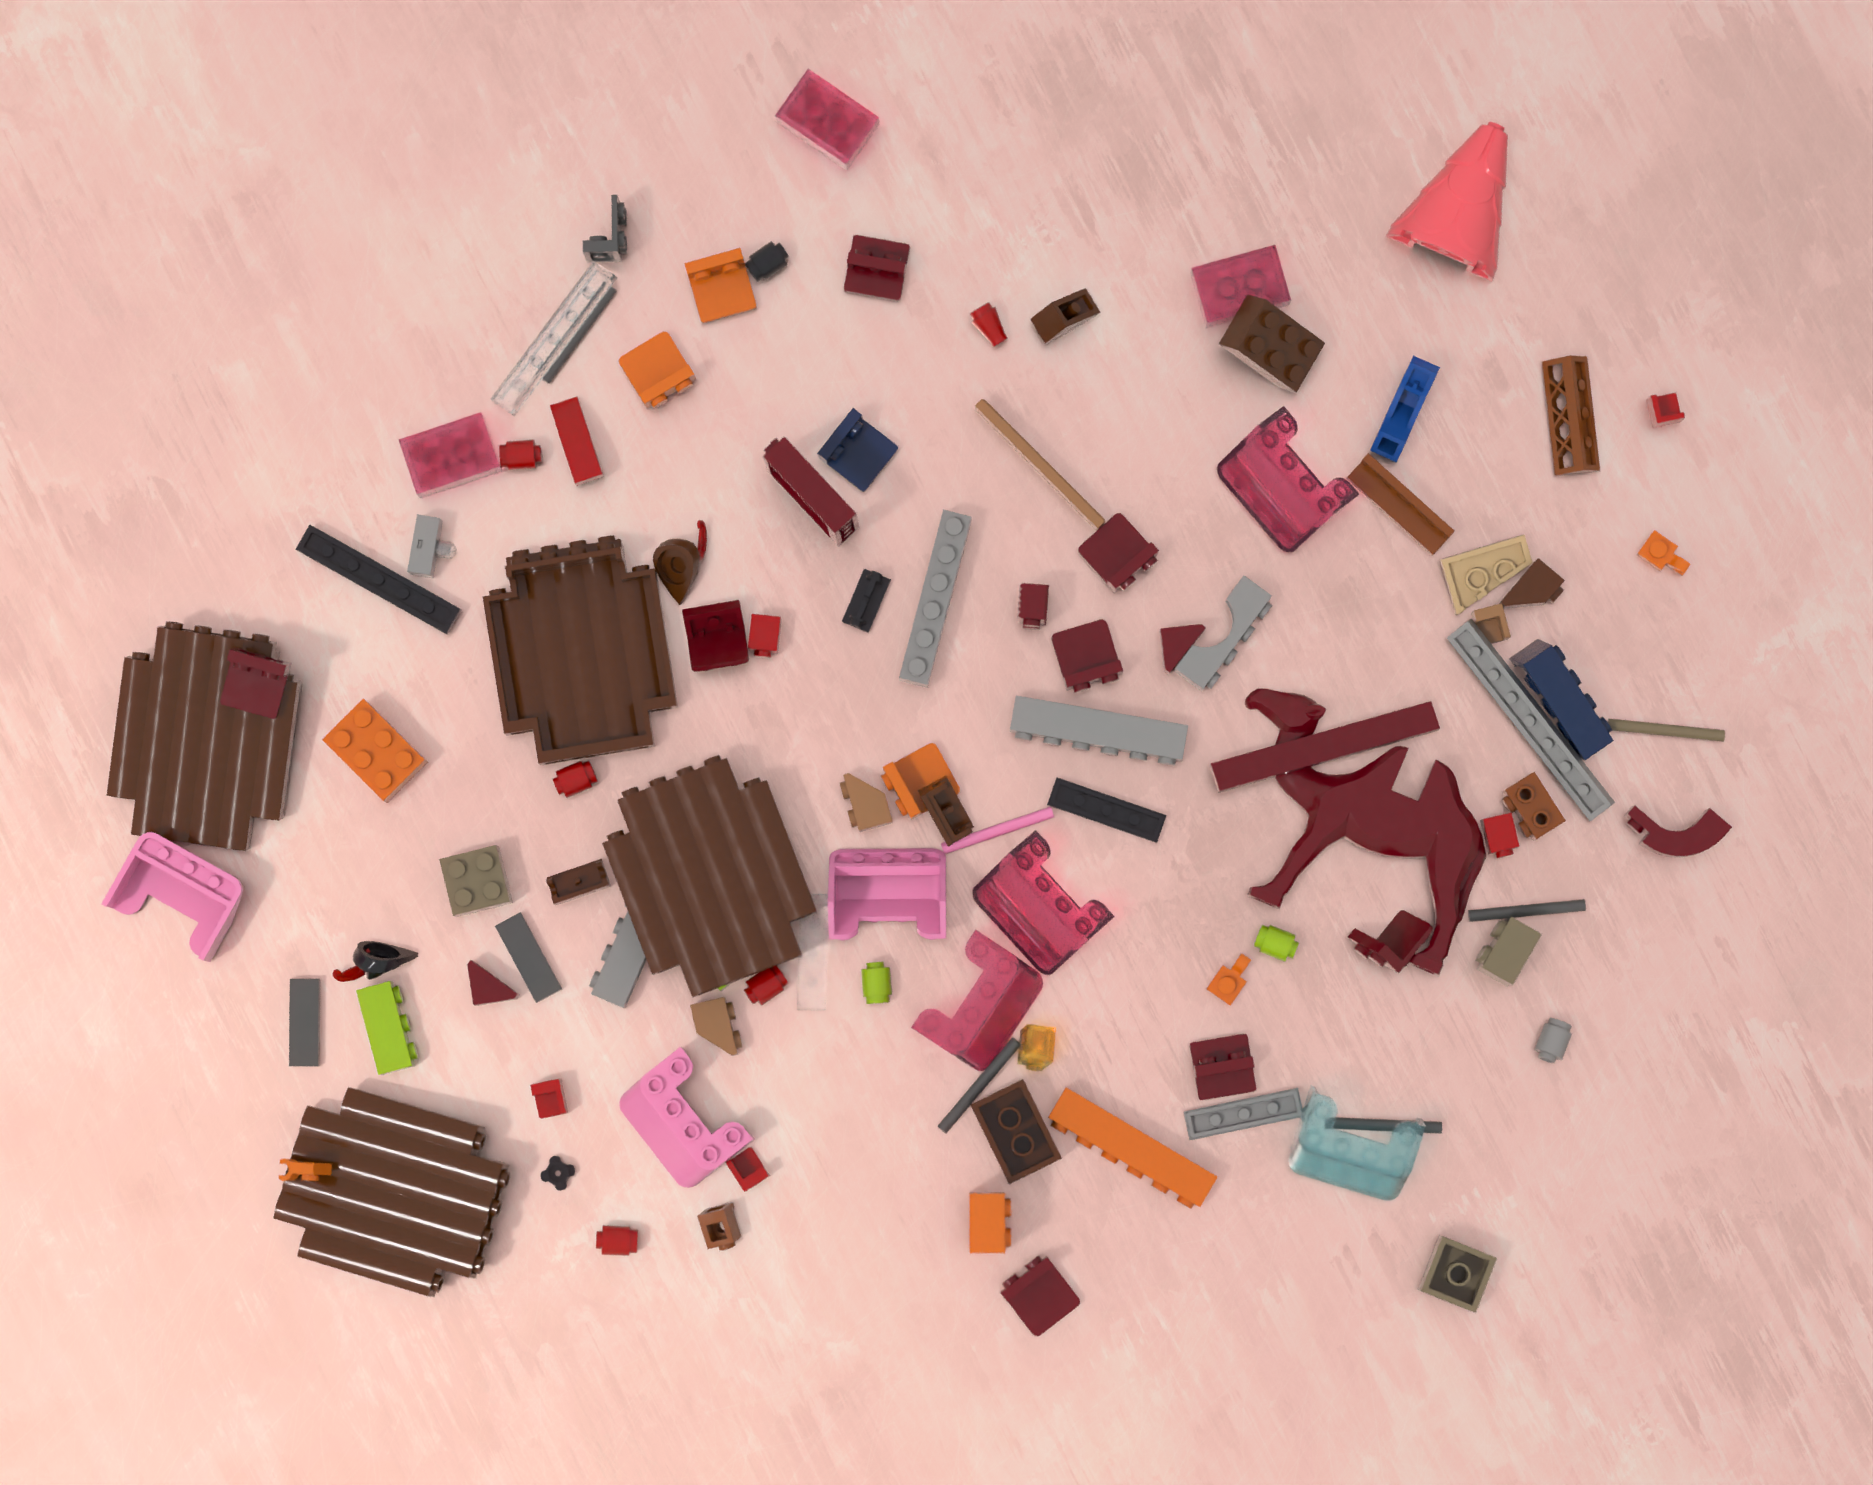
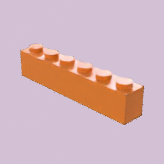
M1065 1087L1048 1116L1049 1119L1053 1120L1050 1125L1063 1134L1070 1130L1078 1135L1075 1141L1089 1149L1093 1145L1103 1150L1101 1156L1114 1164L1117 1163L1118 1159L1129 1165L1126 1171L1140 1179L1143 1175L1148 1176L1154 1180L1151 1186L1167 1194L1168 1190L1175 1192L1179 1195L1177 1201L1192 1209L1194 1204L1201 1207L1217 1179L1216 1175Z

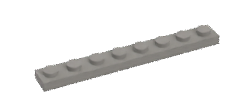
M1470 619L1447 637L1449 642L1589 821H1592L1612 806L1615 801L1474 621Z

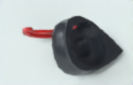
M360 942L353 952V962L356 966L343 972L335 969L332 975L340 982L352 981L363 975L371 980L418 957V953L381 942Z

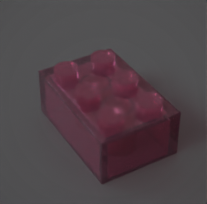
M807 69L775 114L778 124L846 171L880 125L877 115L810 69Z
M1276 245L1191 268L1190 275L1205 328L1231 322L1247 294L1266 299L1277 308L1289 306L1291 302Z
M482 412L399 439L416 494L420 499L502 472L491 434Z

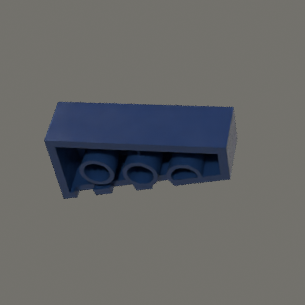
M1537 639L1509 658L1515 667L1519 666L1525 670L1527 675L1524 681L1537 695L1541 694L1543 696L1540 700L1541 705L1551 718L1558 719L1559 722L1556 723L1557 728L1581 759L1587 760L1614 741L1609 734L1612 728L1604 717L1599 718L1594 711L1597 707L1596 703L1588 693L1583 694L1578 686L1581 684V680L1573 669H1567L1563 663L1566 657L1557 645L1553 647L1551 644Z

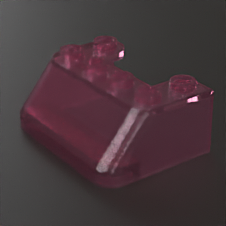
M1283 406L1257 425L1221 460L1217 466V472L1223 483L1276 545L1285 552H1293L1336 517L1359 493L1349 481L1341 477L1334 478L1326 486L1319 481L1288 444L1296 435L1298 425L1295 418Z
M1035 830L1009 852L973 888L972 894L979 907L1030 963L1042 974L1051 975L1115 916L1098 900H1089L1081 908L1042 866L1050 857L1051 850L1048 842Z
M975 930L966 944L965 952L967 958L972 963L984 970L952 1019L939 1010L926 1009L920 1013L911 1028L972 1069L984 1071L1004 1048L1041 992L1043 979L1035 969L987 936Z

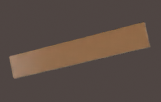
M981 399L975 405V410L1096 531L1105 524V519L985 399Z

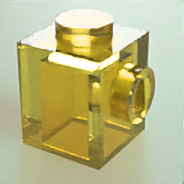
M1027 1024L1020 1030L1019 1042L1021 1046L1018 1051L1017 1064L1026 1065V1069L1031 1071H1042L1053 1063L1056 1028Z

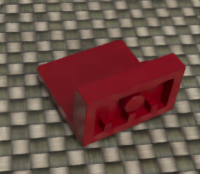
M237 647L229 649L226 661L230 662L220 704L271 719L277 718L292 663Z

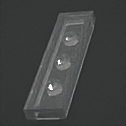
M811 894L817 913L799 919V947L803 956L798 957L797 1010L826 1011L829 933L828 894Z

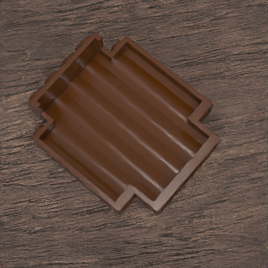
M614 535L599 537L598 543L587 544L586 540L573 541L569 543L570 547L558 549V545L541 547V552L531 554L528 549L512 552V557H506L507 566H505L511 592L506 593V588L490 590L489 596H483L504 734L508 736L533 732L538 764L540 765L655 747L650 712L678 708L655 568L649 569V565L632 567V572L627 573L621 539L615 540Z
M166 621L165 626L157 627L153 659H150V654L143 652H132V656L124 657L106 796L135 800L131 828L132 835L141 836L152 832L171 841L246 851L250 849L254 817L278 821L283 819L301 681L293 680V674L288 675L278 716L275 719L220 704L230 662L226 661L229 649L237 647L279 659L280 652L276 651L277 642L269 641L270 636L252 634V638L240 637L241 632L223 630V634L212 633L211 627L195 625L194 630L183 629V623Z
M720 755L704 760L705 766L694 770L693 766L676 771L677 777L666 780L665 776L649 782L650 787L639 791L638 787H633L621 792L623 797L617 801L629 833L624 834L623 830L616 831L607 835L608 841L602 843L652 975L680 965L693 998L803 956L790 923L817 913L767 780L761 782L759 777L743 783L744 789L739 790L728 759L724 758L721 760Z
M348 1087L340 1114L313 1106L306 1107L291 1155V1159L299 1162L331 1163V1175H319V1181L301 1180L302 1174H300L294 1181H283L282 1191L278 1198L273 1218L306 1228L300 1242L297 1257L428 1297H435L436 1292H439L443 1285L444 1276L441 1275L442 1270L468 1278H476L477 1274L482 1272L485 1264V1257H482L485 1246L490 1244L494 1233L491 1225L494 1217L499 1215L502 1207V1200H499L502 1188L506 1189L510 1180L509 1165L498 1160L477 1156L478 1150H482L486 1140V1134L483 1133L485 1127Z

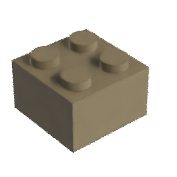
M494 845L439 859L453 916L459 917L513 903L499 846Z
M1513 917L1506 918L1505 920L1501 919V921L1496 923L1490 936L1494 937L1490 946H1483L1475 960L1479 962L1477 970L1506 987L1513 985L1542 934Z
M1439 1235L1418 1290L1476 1313L1497 1258Z

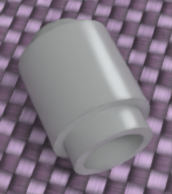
M1550 1018L1548 1024H1544L1535 1047V1051L1539 1052L1538 1058L1550 1063H1555L1556 1059L1562 1060L1572 1035L1570 1033L1572 1026L1561 1020Z

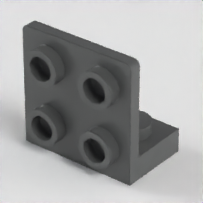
M611 195L612 240H607L606 236H590V240H583V254L587 262H622V254H627V237L625 232L621 230V225H627V211L624 202H620L618 195Z

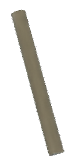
M1608 719L1612 731L1722 742L1725 739V730Z

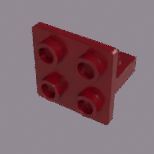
M854 235L851 251L848 253L844 291L899 301L901 299L910 245Z
M1247 1034L1190 1043L1199 1100L1256 1091L1253 1071L1255 1067L1253 1056L1250 1054Z

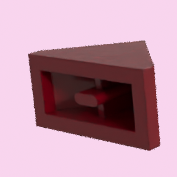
M1196 624L1160 629L1163 666L1166 674L1169 675L1191 646L1205 631V626Z
M470 960L467 964L474 1006L517 1000L520 996L519 993L475 961Z

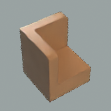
M1502 603L1477 609L1471 613L1474 623L1491 644L1508 640L1511 637Z

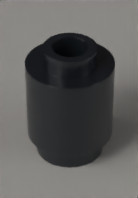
M770 241L750 255V260L745 262V265L754 279L759 282L761 279L767 280L788 264L785 259L789 255L780 243L774 245Z

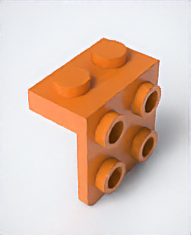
M667 332L659 333L619 358L620 366L646 408L651 406L656 408L668 400L667 396L676 391L681 393L693 385L692 381L696 380L689 364L686 363Z
M929 743L895 763L892 761L883 766L885 774L881 775L883 782L889 791L895 790L899 797L895 801L902 816L908 814L911 820L928 811L918 790L947 776L956 795L960 792L959 785L934 743Z

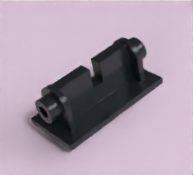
M864 569L842 622L869 633L891 579L882 576V574L876 571Z

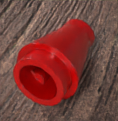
M989 302L970 313L973 319L971 323L990 341L993 347L1008 338L1002 327L996 307L992 308Z

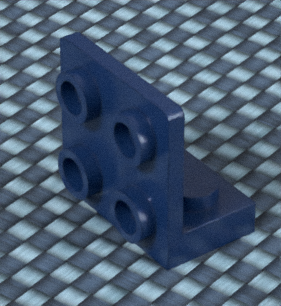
M852 408L817 455L819 459L862 492H865L896 453L898 446L866 422L862 414Z

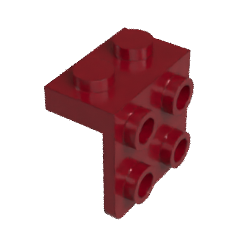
M1117 513L1082 543L1078 549L1079 554L1114 593L1119 588L1125 591L1136 581L1134 575L1141 569L1145 572L1158 561L1155 556L1159 552L1152 542L1148 543L1121 513Z
M739 600L682 609L692 671L699 672L737 666L749 661L745 626Z
M1097 620L1052 635L1051 640L1067 690L1074 689V693L1090 689V683L1101 680L1102 684H1107L1119 680L1118 675L1123 673L1121 661L1118 660L1109 627L1105 620Z
M1401 910L1377 939L1354 928L1348 938L1356 945L1353 949L1365 959L1370 958L1380 967L1386 966L1400 973L1409 964L1412 956L1420 946L1428 940L1433 927L1428 922L1405 910Z
M1038 1255L1025 1265L1028 1271L1020 1277L1016 1273L1002 1283L1004 1289L1000 1291L1034 1336L1043 1334L1080 1304L1078 1296L1049 1258L1046 1256L1041 1259Z

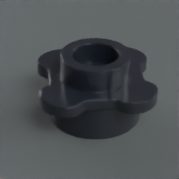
M553 1156L549 1159L550 1164L547 1169L541 1172V1179L544 1182H550L555 1185L557 1190L561 1191L567 1187L566 1182L569 1177L575 1174V1167L571 1164L563 1163L559 1156ZM557 1170L561 1172L560 1176L555 1175Z

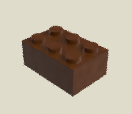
M1248 294L1219 342L1220 346L1277 387L1296 393L1325 344L1324 341L1268 300Z
M1023 1079L971 1104L1009 1184L1062 1159Z

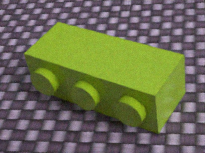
M388 981L356 990L378 1075H385L414 1067V1060L418 1059V1053L415 1043H409L407 1031H410L411 1028L407 1014L402 1015L399 1003L403 1002L399 985L394 987V983Z

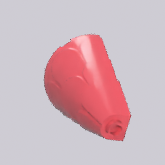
M1489 122L1488 125H1481L1447 159L1445 167L1420 191V195L1393 222L1386 237L1412 248L1417 243L1468 265L1466 271L1493 281L1498 265L1499 230L1502 225L1503 189L1506 187L1508 135L1504 132L1505 128L1494 122Z

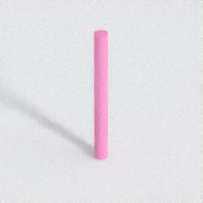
M1050 806L970 833L949 847L946 842L941 843L943 852L948 854L1054 818V814Z

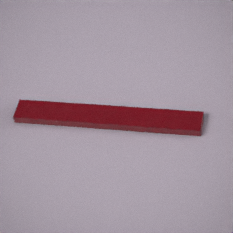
M1429 701L1210 764V768L1218 793L1439 731L1440 726L1432 702Z

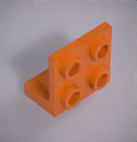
M740 248L684 263L702 323L757 308Z

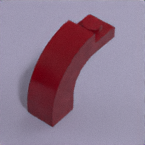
M1635 805L1624 815L1628 819L1626 824L1637 834L1641 832L1646 834L1638 844L1655 854L1666 857H1687L1701 853L1717 844L1732 828L1711 808L1706 809L1691 827L1683 831H1670L1660 827Z

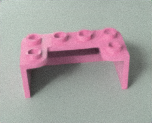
M148 832L141 835L136 841L105 896L102 905L113 908L123 914L132 915L142 908L148 895L154 897L198 922L190 937V948L199 956V959L211 962L234 920L243 893V887L240 880L159 834Z
M934 848L839 849L832 852L829 856L828 882L829 939L848 940L858 933L859 921H917V932L920 936L929 940L946 939L945 853Z
M679 1047L622 1095L619 1105L622 1113L680 1186L690 1188L699 1184L755 1138L749 1135L741 1124L736 1122L726 1123L711 1134L676 1089L690 1077L693 1071V1064L686 1054V1050L683 1047Z

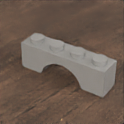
M1243 576L1225 601L1232 614L1230 634L1224 641L1212 647L1192 645L1174 671L1201 691L1206 686L1211 689L1221 676L1217 672L1223 663L1228 666L1238 653L1234 647L1240 639L1246 642L1255 630L1251 624L1257 616L1263 619L1272 607V604L1268 602L1272 595L1246 576Z

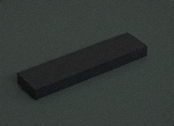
M1056 777L1047 803L1048 806L1155 843L1158 842L1167 816Z

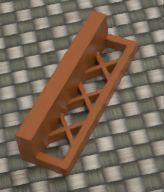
M1570 355L1542 361L1555 476L1577 472L1592 473L1600 471L1587 357ZM1562 365L1563 376L1558 383L1553 376V366ZM1560 393L1566 397V405L1562 411L1557 407L1556 402ZM1564 421L1569 425L1570 430L1566 439L1560 436V427ZM1568 450L1572 453L1574 466L1564 468L1563 456Z
M1369 453L1346 478L1432 556L1455 531Z

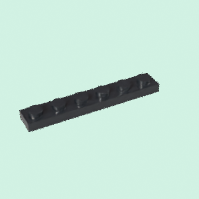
M312 525L308 526L295 549L448 635L461 612V609Z

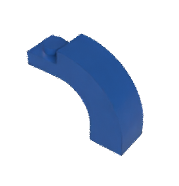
M1413 355L1370 451L1397 462L1440 367Z

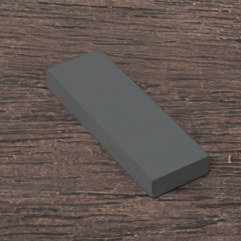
M521 912L495 926L536 1003L562 990Z
M290 979L289 1066H319L320 979Z

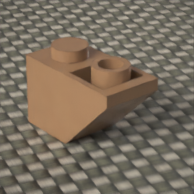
M849 773L843 775L845 781L840 783L844 799L850 798L853 809L847 812L852 827L858 826L859 832L893 823L885 793Z
M722 997L691 1004L696 1033L730 1055H738L737 1048L742 1047L739 1030L733 1031L731 1020L736 1019L733 1003H727L726 998Z

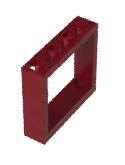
M785 436L780 441L775 438L770 442V445L764 449L766 453L763 456L767 471L839 547L859 528L857 513Z

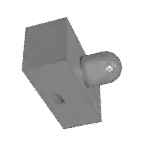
M417 514L407 570L409 574L433 578L437 557L450 559L455 556L457 552L455 544L450 541L440 540L443 524L440 518Z

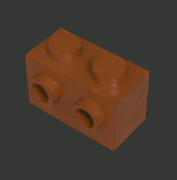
M1535 771L1502 792L1505 796L1502 798V802L1509 813L1515 812L1521 822L1517 823L1525 838L1531 837L1534 841L1566 821Z

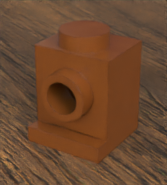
M733 1202L707 1208L697 1216L707 1249L718 1247L719 1251L732 1248L741 1237L733 1212ZM720 1222L723 1223L724 1230L720 1227Z

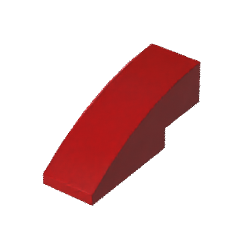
M576 396L550 405L576 486L603 478L604 475L578 397Z

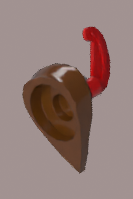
M702 520L697 522L699 529L698 547L688 540L679 538L669 539L662 542L653 554V564L659 578L679 605L683 603L698 572L699 561L704 558L706 552L707 530Z

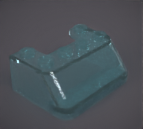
M1310 1085L1288 1156L1290 1168L1299 1175L1381 1200L1390 1201L1397 1198L1414 1166L1426 1127L1423 1119L1417 1118L1416 1122L1402 1121L1398 1123L1393 1129L1389 1145L1334 1129L1333 1125L1337 1115L1336 1103L1329 1096L1319 1094L1317 1088Z

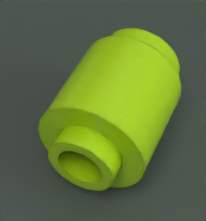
M1262 925L1254 946L1260 948L1259 952L1285 962L1287 957L1293 959L1299 942L1294 941L1295 934L1273 925H1269V927Z
M884 962L866 963L867 969H861L863 997H866V1004L890 1002L889 995H892L890 967H884Z

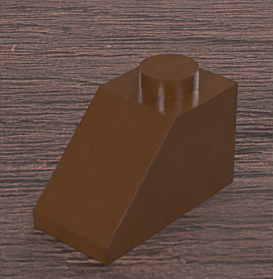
M1084 288L1051 302L1030 320L1043 341L1048 343L1100 313V310L1087 289Z
M1537 558L1499 604L1502 603L1503 609L1541 606L1548 600L1554 603L1564 591L1560 586L1565 580Z

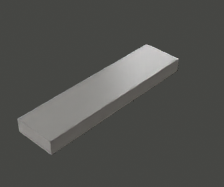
M1298 1088L1183 1112L1189 1140L1304 1117Z

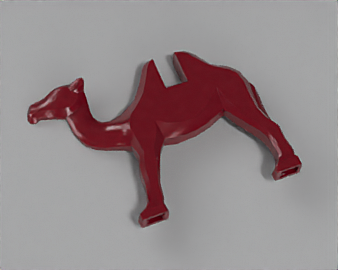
M1259 688L1251 692L1245 699L1246 708L1258 710L1279 729L1275 745L1313 735L1319 719L1326 712V708L1317 704L1313 699L1296 693ZM1403 746L1391 748L1379 758L1354 773L1332 775L1318 772L1312 767L1275 777L1284 792L1306 812L1308 821L1304 834L1289 852L1283 867L1275 878L1264 886L1250 887L1247 896L1280 909L1284 896L1289 893L1297 877L1328 846L1342 838L1358 848L1381 856L1401 859H1426L1435 914L1434 928L1427 947L1420 953L1414 954L1409 964L1439 976L1443 967V960L1448 955L1457 925L1463 918L1474 882L1486 859L1482 833L1474 816L1461 799L1456 777L1452 770L1442 762L1435 760L1418 801L1392 790L1409 749Z

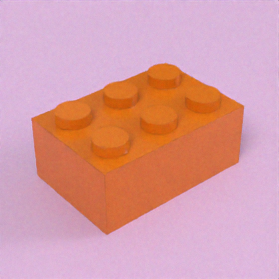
M362 699L322 739L386 803L428 763L365 699Z
M969 1192L970 1253H1005V1247H1011V1228H1005V1217H1011V1199L1005 1198V1192Z

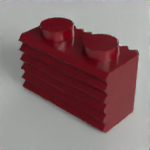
M1022 583L1019 586L1017 621L1023 624V629L1040 630V625H1046L1049 585Z

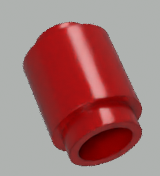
M535 440L507 441L505 445H499L501 468H508V470L537 468V463L542 462L541 445H535Z
M579 761L557 770V777L553 778L558 794L564 793L566 798L590 789L592 784L598 782L590 761L584 763Z
M774 966L748 979L745 982L747 988L744 989V992L752 1004L758 1002L762 1006L784 991L783 987L789 983L780 969Z
M603 1225L602 1231H596V1249H601V1255L629 1256V1253H637L638 1230H632L630 1226Z

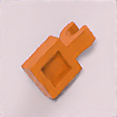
M1655 530L1637 554V556L1659 571L1667 565L1681 576L1691 565L1683 558L1673 554L1678 546Z
M1241 953L1230 970L1222 965L1206 989L1231 1006L1247 982L1240 976L1251 962V959Z
M281 1159L280 1164L288 1166V1173L286 1175H279V1179L281 1181H294L302 1174L301 1180L319 1181V1175H331L332 1164Z

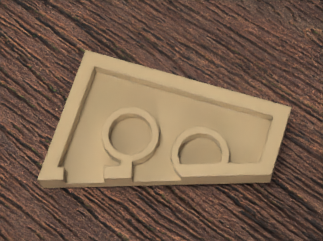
M1519 535L1440 559L1455 614L1459 615L1474 602L1482 599L1494 588L1533 563L1525 535Z

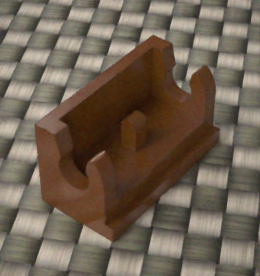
M947 776L918 790L921 799L948 847L973 832L971 828L974 826Z
M602 859L547 877L546 880L551 891L553 904L555 905L611 887Z

